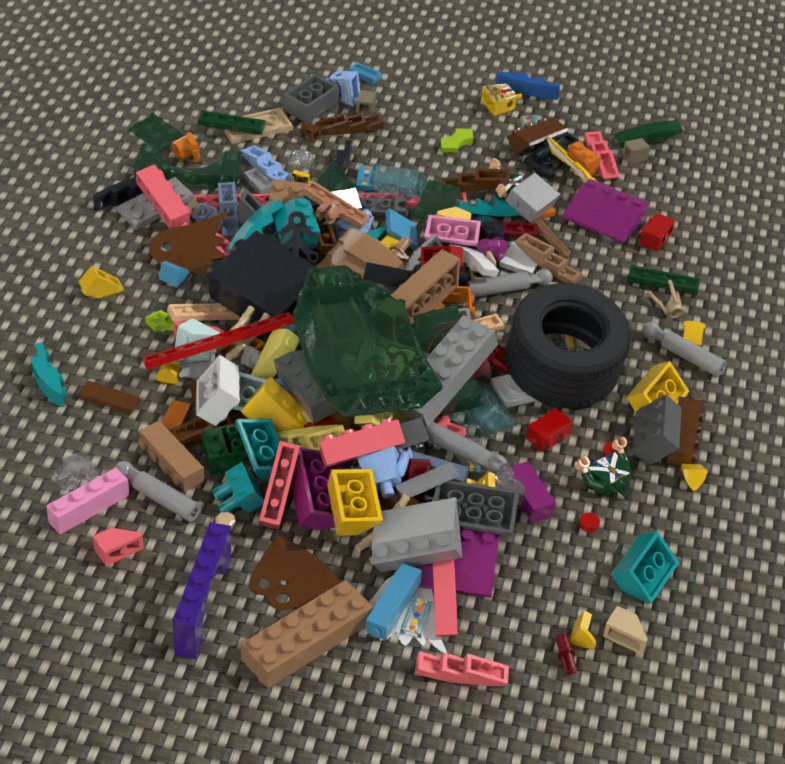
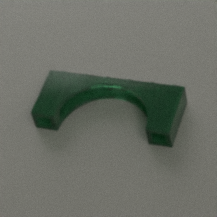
M142 143L134 167L135 177L136 172L155 164L158 170H162L166 181L175 177L185 186L218 188V183L235 182L237 189L242 169V152L225 151L221 159L212 165L203 168L185 169L164 161L159 154V144Z
M457 304L413 315L414 323L411 324L413 334H417L418 337L414 339L416 348L427 353H431L461 319ZM467 381L436 418L481 407L482 403L476 381Z

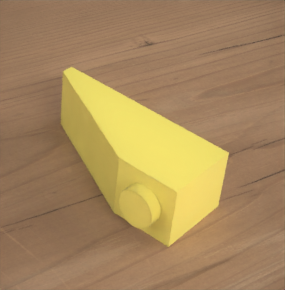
M289 329L273 330L251 375L266 380L270 377L273 378L277 374L274 359L288 352L295 351L300 338Z

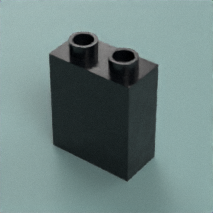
M256 230L246 240H237L232 246L230 254L225 259L214 261L206 272V278L209 283L210 298L239 317L245 313L248 306L255 308L249 321L250 324L258 322L264 313L274 317L287 312L291 314L296 324L301 319V316L306 315L311 310V294H313L309 277L323 271Z

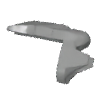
M210 351L209 361H203L202 363H187L180 360L179 366L182 371L179 373V378L198 380L219 355L224 357V354L212 353Z

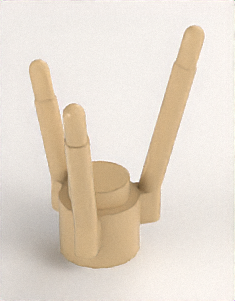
M671 280L668 283L673 299L667 302L666 307L654 294L648 291V295L664 311L665 315H670L671 318H678L684 313L679 292H675Z

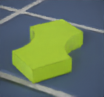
M456 128L452 136L441 138V152L458 153L459 148L463 145L472 144V129Z
M162 310L145 317V322L155 332L161 330L174 331L175 321H172L170 315Z

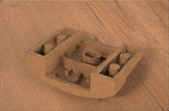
M349 228L338 239V243L316 266L322 271L337 270L338 275L341 277L363 280L366 262L404 269L403 262L386 246L368 234L353 228ZM360 299L364 303H368V305L372 302Z

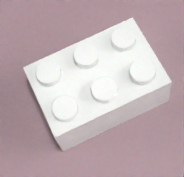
M219 355L197 380L196 388L197 416L216 426L220 421L226 419L228 412L239 404V366Z

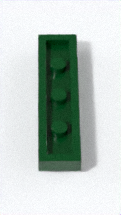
M202 110L198 118V125L262 135L266 127V120Z
M630 265L627 278L629 282L669 290L668 281L671 280L675 291L698 295L701 278Z

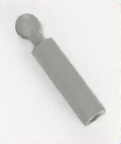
M542 268L536 274L531 275L524 271L497 277L469 280L465 287H471V294H474L475 298L529 289L530 285L535 283L546 286L549 282H552L553 275L548 269Z
M647 322L642 327V334L645 338L658 340L663 348L716 377L723 373L727 364L726 360L672 331L667 333L662 331L655 322Z
M432 422L428 428L425 427L429 442L475 465L479 464L494 474H500L506 470L507 460L502 455L486 450L484 446L435 422Z
M121 461L115 465L128 479V483L133 485V489L185 520L193 522L200 514L201 504L150 474L136 470L127 461Z

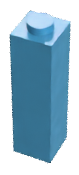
M403 562L401 563L366 619V632L373 637L387 639L421 584V570Z

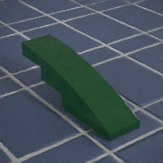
M678 120L640 125L616 133L614 136L620 148H623L626 141L643 138L646 143L652 141L654 145L684 131Z

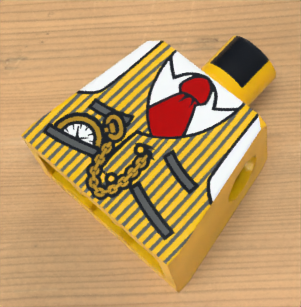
M508 84L482 86L481 100L494 116L514 110L516 100L522 98L521 91H513Z

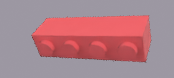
M154 164L136 172L138 186L169 229L179 227L185 222L190 223L191 211L189 207L183 204L180 195L176 194L173 190L172 184L166 181L162 170H158Z
M392 418L380 421V425L373 426L371 423L362 426L359 431L354 432L353 429L341 432L342 435L334 437V435L323 437L318 446L325 468L352 461L358 457L395 446V448L403 446L405 439L399 420L393 421Z
M283 441L279 442L259 525L279 530L299 453V445Z

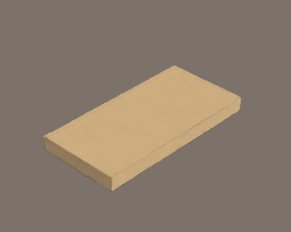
M276 108L242 116L266 120V127L262 135L232 130L223 131L231 144L292 131L293 125L283 110Z

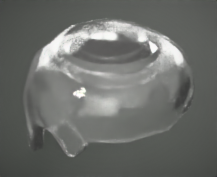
M302 148L293 150L287 160L288 167L292 166L297 171L310 170L314 163L313 155Z

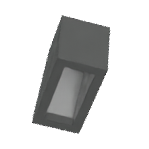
M247 189L243 190L239 199L238 220L242 225L263 206Z

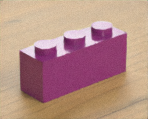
M528 461L506 467L505 482L510 490L519 491L518 503L529 521L534 523L553 517L556 501L553 496H550L545 483L539 479L536 469L532 468Z

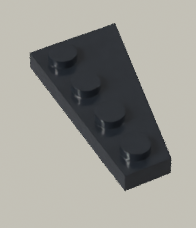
M566 132L554 139V141L567 152L568 145L579 142V139ZM548 143L525 157L523 163L549 180L563 161L552 154Z

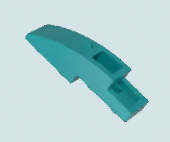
M43 342L35 343L37 356L30 357L34 379L48 399L59 407H64V399L67 398L66 388L61 387V385H64L63 376L58 374L57 366L52 367V363L47 362L50 360L49 350L44 349Z

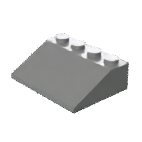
M456 497L381 511L383 522L373 528V565L380 572L397 570L402 562L414 567L462 558Z

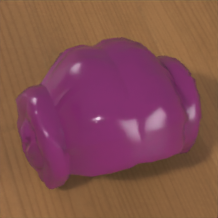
M495 237L492 240L482 239L478 242L476 250L484 256L487 255L488 251H491L497 263L505 257L507 243L500 237Z

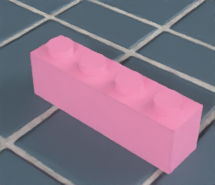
M115 467L46 506L48 522L61 535L128 497V479Z

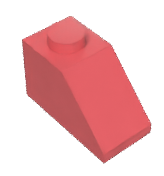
M109 528L93 536L94 551L105 566L144 549L141 532Z

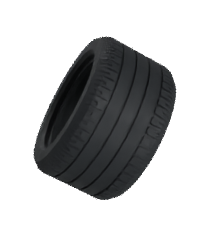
M556 283L542 286L527 294L515 310L505 348V362L508 372L522 391L544 404L560 408H582L593 405L607 397L619 380L630 348V326L622 310L610 298L593 288L574 283ZM545 335H570L580 339L591 349L583 352L563 350L552 344Z

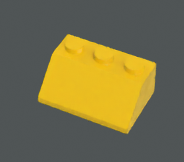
M667 361L654 365L626 398L636 412L639 408L645 407L655 399L661 398L666 394L678 404L679 396L685 397L689 390L672 363Z
M272 377L258 388L241 410L248 419H271L277 433L304 428V425L308 423L303 419V409L296 399Z
M372 469L332 470L327 486L337 536L359 535L381 524L383 518Z

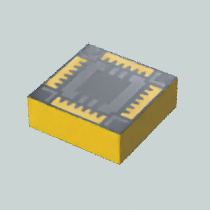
M294 170L292 182H301L307 185L310 182V174Z

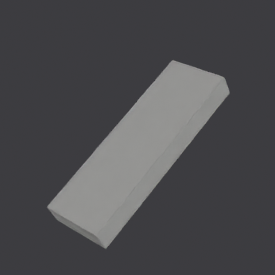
M449 462L396 485L395 488L401 497L405 494L411 498L460 475L458 469Z

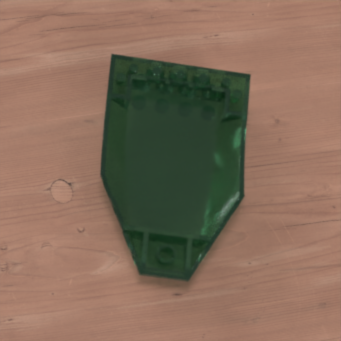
M346 265L309 268L296 309L293 312V318L306 363L326 404L343 417L373 415L384 412L390 413L422 408L442 390L443 385L426 359L416 338L406 309L405 300L395 299L391 296L390 291L383 289L371 280L365 281L361 278V274L354 272Z

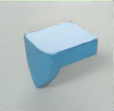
M167 261L161 263L159 279L174 285L176 288L181 286L190 276V272L186 268L176 266Z

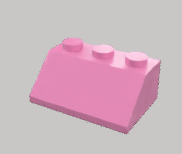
M429 215L424 240L426 242L432 235H436L441 244H455L476 248L479 242L481 221Z

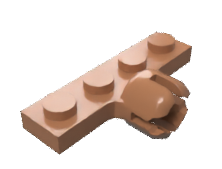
M313 180L301 192L320 205L315 215L319 222L325 219L323 225H330L337 218H342L354 227L361 229L370 218L369 215Z

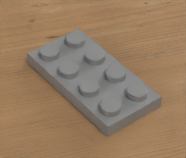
M175 177L168 180L172 184L175 193L180 195L184 205L194 198V194ZM144 193L117 206L118 213L136 230L161 217Z

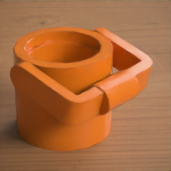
M191 132L186 133L185 136L171 143L172 150L179 161L183 162L192 157L195 163L201 162L200 148Z

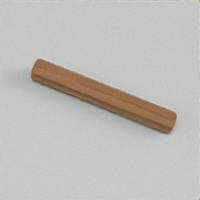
M539 217L531 222L537 223L538 232L551 246L555 247L554 249L561 257H570L571 251Z

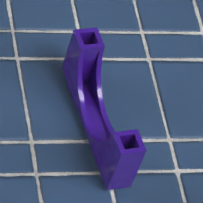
M210 522L173 619L175 655L197 658L202 644L204 614L215 573L226 575L231 562V526L213 522Z

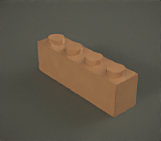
M160 421L139 430V446L142 450L148 452L153 462L159 464L164 474H168L171 477L175 486H179L185 492L204 482V467Z

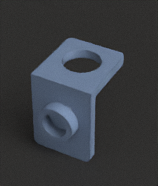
M199 203L191 216L202 221L219 213L216 208ZM201 209H207V213L205 215H198V212ZM221 221V222H220L219 224H217L216 226H221V224L223 223V221Z

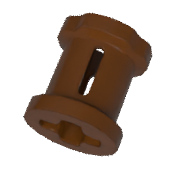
M308 121L304 122L300 127V134L308 136L313 142L317 141L321 136V129L313 127Z

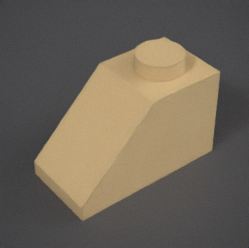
M617 606L606 622L603 637L643 655L648 639L638 616L629 610Z

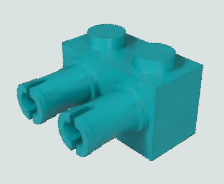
M243 462L226 471L227 481L212 490L213 495L218 501L233 492V496L218 505L221 512L230 513L238 507H243L250 513L263 505L265 500L253 472Z

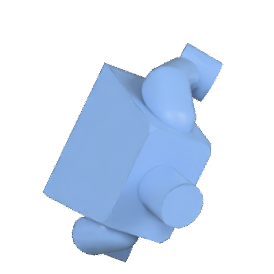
M395 446L358 457L359 466H351V469H372L377 492L381 491L382 498H391L394 496L393 486L401 483V477L405 474L409 458H413L412 451L409 447L404 452L402 449H399L398 453Z

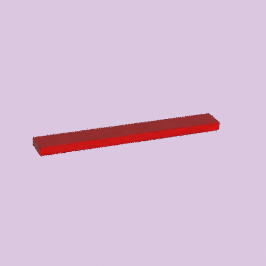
M287 312L145 356L142 359L146 370L295 323L291 314Z

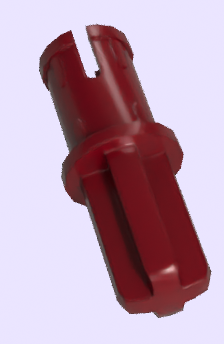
M565 633L559 634L555 638L559 650L558 658L562 662L564 672L567 675H572L577 671L574 660L575 651L571 648L569 635Z

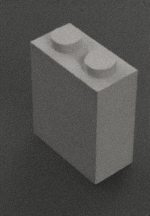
M534 173L514 187L505 201L531 223L553 207L560 194Z

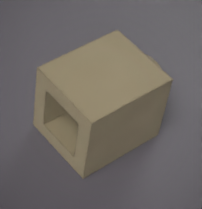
M360 90L357 98L356 114L364 112V115L370 116L373 114L376 106V92Z
M643 138L625 142L623 156L630 164L648 160L650 146Z

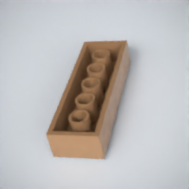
M444 250L439 251L426 264H423L415 274H412L404 284H401L394 293L390 294L385 301L378 304L375 309V334L399 342L459 286L460 258Z
M345 580L241 643V660L269 689L366 627V619L373 610V606Z

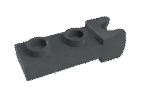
M360 197L361 208L359 210L361 211L368 209L371 211L372 216L386 217L385 212L390 208L406 218L407 198Z

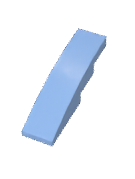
M255 145L240 150V153L253 168H258L270 181L272 179L292 181L291 174L282 170L281 163L273 160L270 152Z

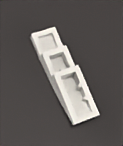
M449 244V246L463 247V262H466L467 267L472 271H478L481 275L497 277L499 270L482 253L466 246Z

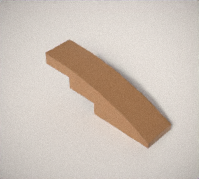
M527 233L515 241V244L541 268L548 269L560 281L576 284L581 279L582 273L569 267L567 259L555 254V247Z

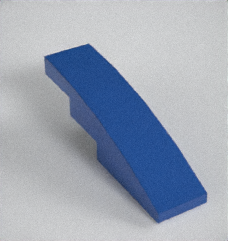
M497 71L496 85L508 84L513 91L520 90L522 95L558 100L560 83L544 82L543 78H530L525 73Z

